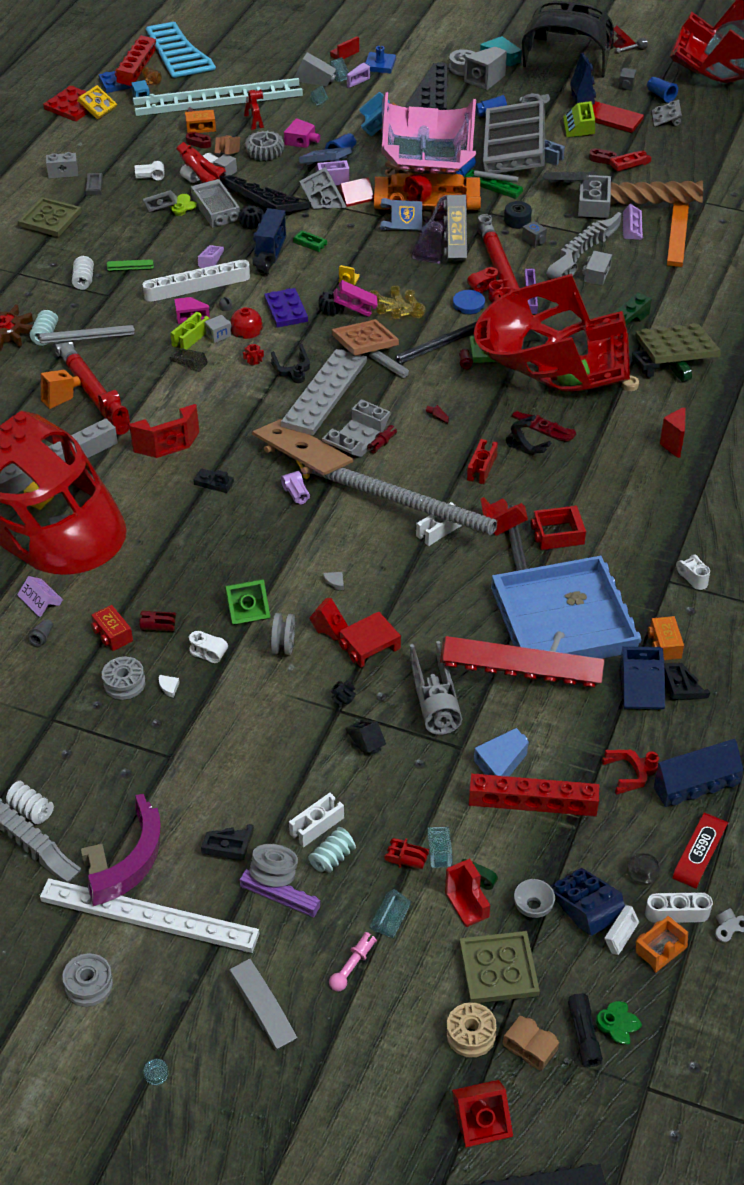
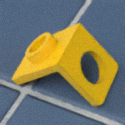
M340 265L339 283L343 280L355 286L360 275L355 274L354 268Z

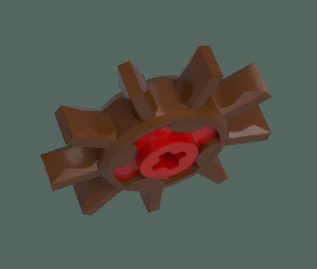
M16 304L10 312H1L0 310V351H2L3 343L14 341L18 346H22L19 335H30L33 325H27L33 322L31 312L18 316L20 312Z

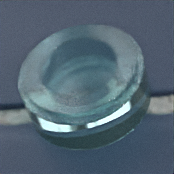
M152 1059L147 1062L144 1067L146 1081L152 1085L163 1083L168 1077L167 1064L161 1059Z

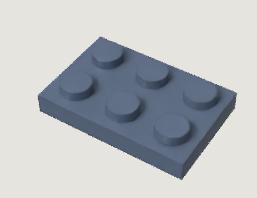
M351 147L316 150L300 156L299 162L310 165L317 161L318 163H324L327 160H330V162L339 161V159L347 158V155L352 153Z

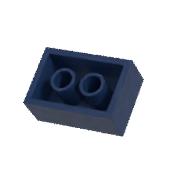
M267 208L265 214L262 215L261 223L258 224L257 232L253 236V241L256 242L254 248L255 255L258 256L261 251L273 253L277 260L287 237L285 210Z

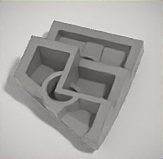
M326 167L299 181L313 209L347 207Z

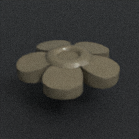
M580 591L565 594V598L568 599L567 604L574 605L575 602L576 605L584 604L583 600L587 599L586 594L580 593Z

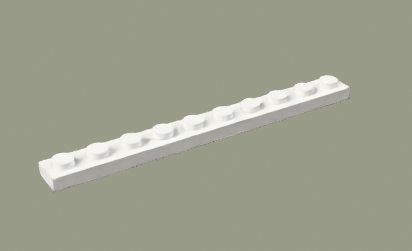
M49 878L40 895L41 902L253 953L259 937V929L124 896L93 906L87 887Z

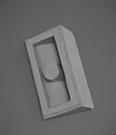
M170 190L144 198L143 202L148 211L151 212L177 204V196Z

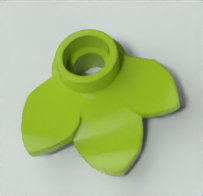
M180 194L177 197V204L169 207L172 208L176 216H183L187 210L194 209L197 206V202L190 201L188 194Z

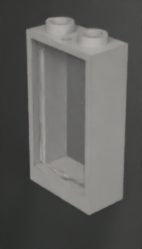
M219 179L191 186L192 200L197 202V207L212 228L239 221L240 207Z

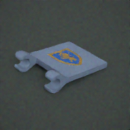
M381 199V208L391 207V222L381 221L380 229L382 231H422L421 201Z

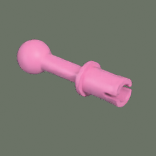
M365 932L357 945L350 949L353 954L342 970L330 977L329 986L332 990H344L347 986V977L360 959L366 960V954L377 941L374 936H372L369 942L367 941L371 935L370 933Z

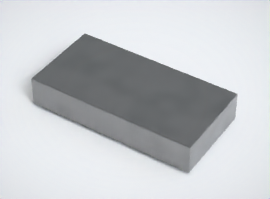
M102 173L87 174L86 195H101Z

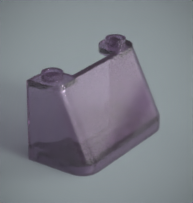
M447 195L439 199L425 220L412 248L413 259L437 264L441 263V236H444V231H447V225H444V216H447V210H444V200L447 199Z

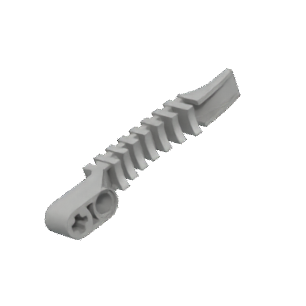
M618 212L608 220L593 222L591 226L587 227V230H583L582 234H578V237H575L573 241L571 240L569 245L566 244L561 249L560 259L548 268L547 277L554 279L569 274L574 275L578 267L576 263L577 258L580 257V254L584 253L583 250L586 251L588 249L587 246L592 247L593 243L597 245L599 240L605 242V238L611 236L620 226L622 213Z
M0 799V829L3 832L8 830L10 838L15 836L17 844L21 845L23 842L24 850L27 853L31 850L33 860L36 861L39 858V863L66 883H69L81 872V868L68 859L55 842L49 840V836L43 835L40 829H35L30 821L26 822V818L22 815L19 816L16 810H11L10 806L7 803L4 804L2 799Z

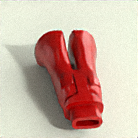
M182 142L176 148L184 163L196 173L202 183L220 180V176L225 174L226 170L223 167L209 162L191 145L188 146L185 142Z

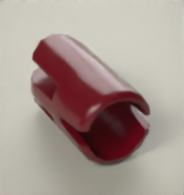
M141 611L140 615L142 618L139 620L141 630L175 631L176 612Z

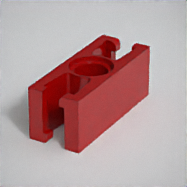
M480 439L467 468V481L473 482V475L475 472L480 473L479 483H485L497 457V442H493L490 451L485 450L487 440Z

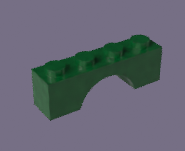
M638 292L614 313L623 311L626 327L632 319L641 322L650 314L652 298Z

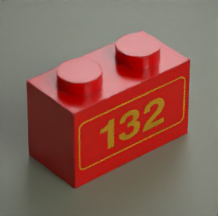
M113 605L91 615L93 621L91 627L94 633L99 634L105 646L108 645L112 651L133 642L131 627Z

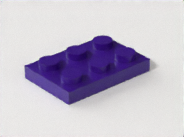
M295 288L264 294V299L277 328L308 322V315Z

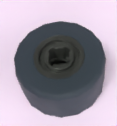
M522 201L508 203L504 210L505 224L517 229L529 224L532 215L531 206Z

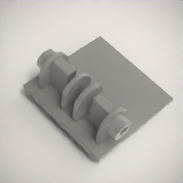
M679 99L652 110L654 126L670 120L675 126L681 123L680 117L682 113Z

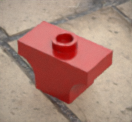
M325 598L309 618L318 633H325L333 640H340V630L348 627L332 598Z

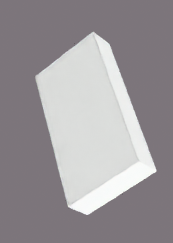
M625 905L605 936L606 943L612 954H620L639 924L632 906Z

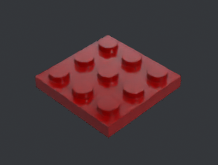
M68 86L65 90L45 102L43 107L47 111L77 122L89 113L77 101L78 97L87 91L74 86Z

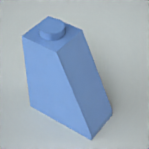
M515 728L476 747L474 750V762L485 775L510 776L527 755L528 739Z

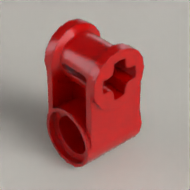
M488 267L473 273L468 277L467 284L474 291L483 293L489 290V283L496 280L498 270L494 267Z

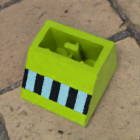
M592 101L577 103L563 116L566 137L595 134V117Z

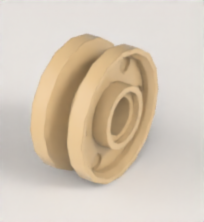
M464 1003L450 1012L447 1019V1041L457 1054L465 1057H479L486 1054L493 1047L496 1040V1019L487 1007L478 1003Z

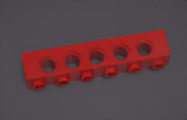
M140 35L138 40L136 39L135 44L132 45L131 50L128 51L119 68H116V83L132 86L131 83L136 82L155 53V38Z
M471 773L469 806L597 817L599 784Z

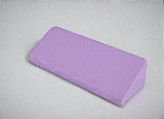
M629 204L623 211V238L641 240L643 238L642 211Z

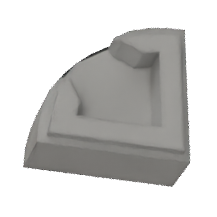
M342 572L323 573L326 584L333 586L334 589L344 590Z

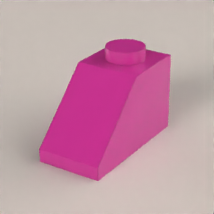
M191 297L174 299L178 324L183 323L196 312L201 313V320L205 316L210 319L209 305Z

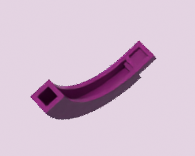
M144 794L135 795V811L142 833L134 850L115 866L88 875V891L93 906L114 900L130 891L143 880L154 865L160 845V815L158 808L152 809L150 802H146Z

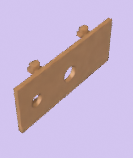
M282 419L252 431V435L268 443L264 447L265 452L273 453L276 448L305 465V467L301 468L303 474H311L313 469L324 476L353 462V458L312 435L281 427ZM298 445H304V446H307V448L300 449V448H297L296 446H298Z

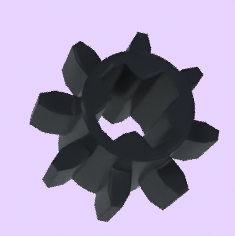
M348 680L344 683L338 681L331 689L333 694L331 698L339 706L342 703L350 704L356 696L354 685Z

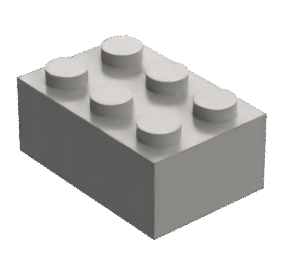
M589 175V180H580L578 216L609 218L611 176Z

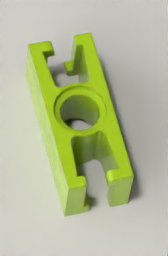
M194 313L170 332L172 346L177 347L178 343H180L181 350L185 352L206 335L205 321L210 320L209 317L205 316L201 320V313Z

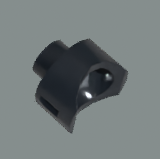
M261 251L258 256L255 255L253 266H256L257 272L269 274L270 267L276 261L275 254Z

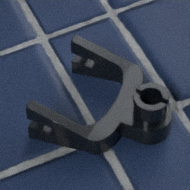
M303 344L299 345V356L303 363L291 367L280 366L275 352H271V364L279 376H290L295 383L305 381V371L310 369V361Z
M535 415L514 422L511 426V433L505 439L508 446L512 448L521 447L527 454L545 453L546 448L552 443L547 441L533 446L524 437V433H522L523 431L520 428L529 427L531 422L536 419Z

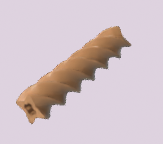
M703 180L696 183L692 181H684L682 183L669 181L665 184L658 181L650 184L646 182H638L636 184L623 182L619 185L611 182L610 205L617 202L621 204H630L632 202L645 204L648 201L653 204H659L663 201L671 204L678 201L691 203L694 200L703 203Z

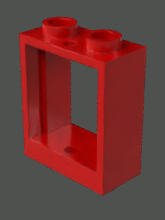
M577 506L534 511L533 519L530 520L531 529L535 530V541L539 543L541 550L585 544L586 529ZM570 523L572 529L569 532L544 534L542 526Z

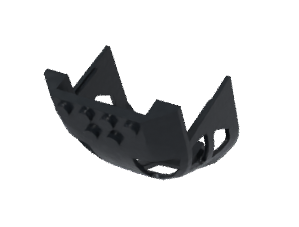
M553 1L539 6L534 12L533 18L528 24L522 39L523 67H526L534 39L547 40L548 32L585 35L592 38L602 49V77H605L610 48L613 49L614 25L611 18L597 7L582 3ZM561 5V9L541 11L546 6ZM589 9L597 11L602 15L590 13Z

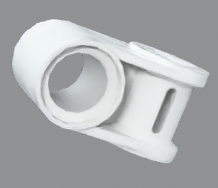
M691 555L689 559L685 561L680 560L676 563L678 573L693 588L698 590L707 588L710 569L697 555Z
M194 631L189 636L191 655L208 660L211 663H218L228 649L227 642L220 637H215L202 631Z

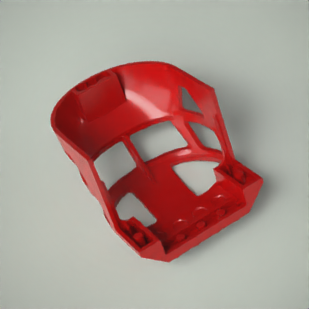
M572 274L522 287L505 294L485 309L475 325L474 338L484 354L492 360L556 390L580 391L630 380L629 341L623 311L590 319ZM534 297H542L557 303L558 306L533 315L528 300ZM568 310L573 311L582 320L560 331L541 323L553 315ZM530 329L548 337V340L543 345L522 349L524 337ZM584 330L587 338L588 354L580 356L573 338L569 336ZM584 359L586 360L590 369V374L588 375L582 363V360ZM527 362L537 365L539 372L531 371ZM572 374L582 384L578 386H558L552 380H557V376Z
M22 410L1 424L0 472L7 465L13 463L38 485L39 489L22 494L0 492V503L12 506L25 524H17L0 516V546L35 569L59 575L86 572L105 564L113 558L121 549L126 538L125 520L111 493L94 470L78 442L69 433L40 415ZM45 439L53 445L60 441L65 462L41 441ZM70 484L75 485L92 496L82 507H79L68 490ZM61 492L73 510V514L55 524L41 527L27 510V506L46 501ZM9 529L30 537L29 552L20 546Z

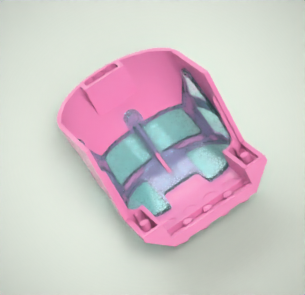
M385 92L382 99V154L394 166L400 169L414 170V172L420 173L430 171L429 173L438 174L439 172L455 173V171L462 168L476 155V151H473L476 99H473L467 108L455 110H438L436 108L410 106L406 108L388 103V92Z

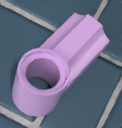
M299 471L281 476L284 490L289 491L295 503L301 505L310 499V494L304 486L303 478Z

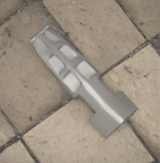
M440 641L436 642V657L443 684L440 685L438 676L435 677V674H431L427 678L428 686L426 687L424 686V679L415 647L411 644L410 661L426 729L434 734L444 735L451 733L461 725L462 715L449 669L445 666V663H440Z

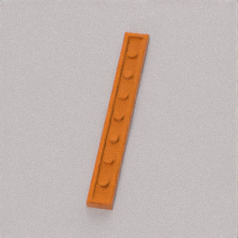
M681 201L673 203L667 266H683L689 203Z

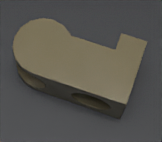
M103 844L81 848L84 866L91 865L89 874L108 869Z

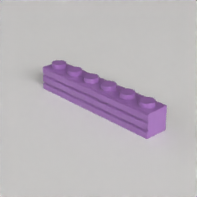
M525 269V287L536 284L535 269ZM537 297L529 299L528 303L532 314H537Z
M247 869L240 878V887L313 918L320 908V900L316 896L307 895L304 891L295 890L289 885L280 887L264 885L256 881Z

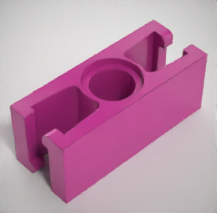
M343 280L339 283L340 291L337 288L334 290V302L368 317L372 314L371 306L372 309L378 306L376 295Z

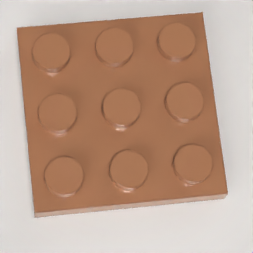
M376 319L332 329V336L356 356L399 345V339Z

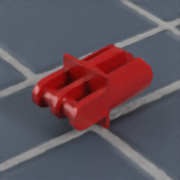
M392 838L390 841L391 846H388V853L385 854L384 859L398 864L399 868L403 864L423 870L430 850L407 843V838L405 841Z

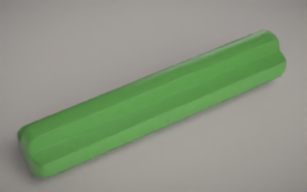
M152 259L107 262L108 271L154 268Z

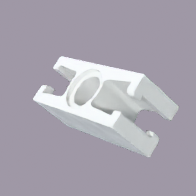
M431 514L417 523L416 536L422 539L423 535H425V544L430 546L462 525Z
M328 793L289 821L290 835L295 839L298 833L299 844L303 848L344 818V805L339 802L334 808L335 797L331 793Z

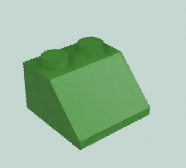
M263 579L224 586L232 625L271 618Z

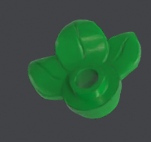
M622 1001L610 1003L607 1009L601 1010L596 1016L598 1029L604 1033H609L612 1039L620 1044L629 1045V1033L635 1032L642 1027L639 1018L629 1013L628 1004Z

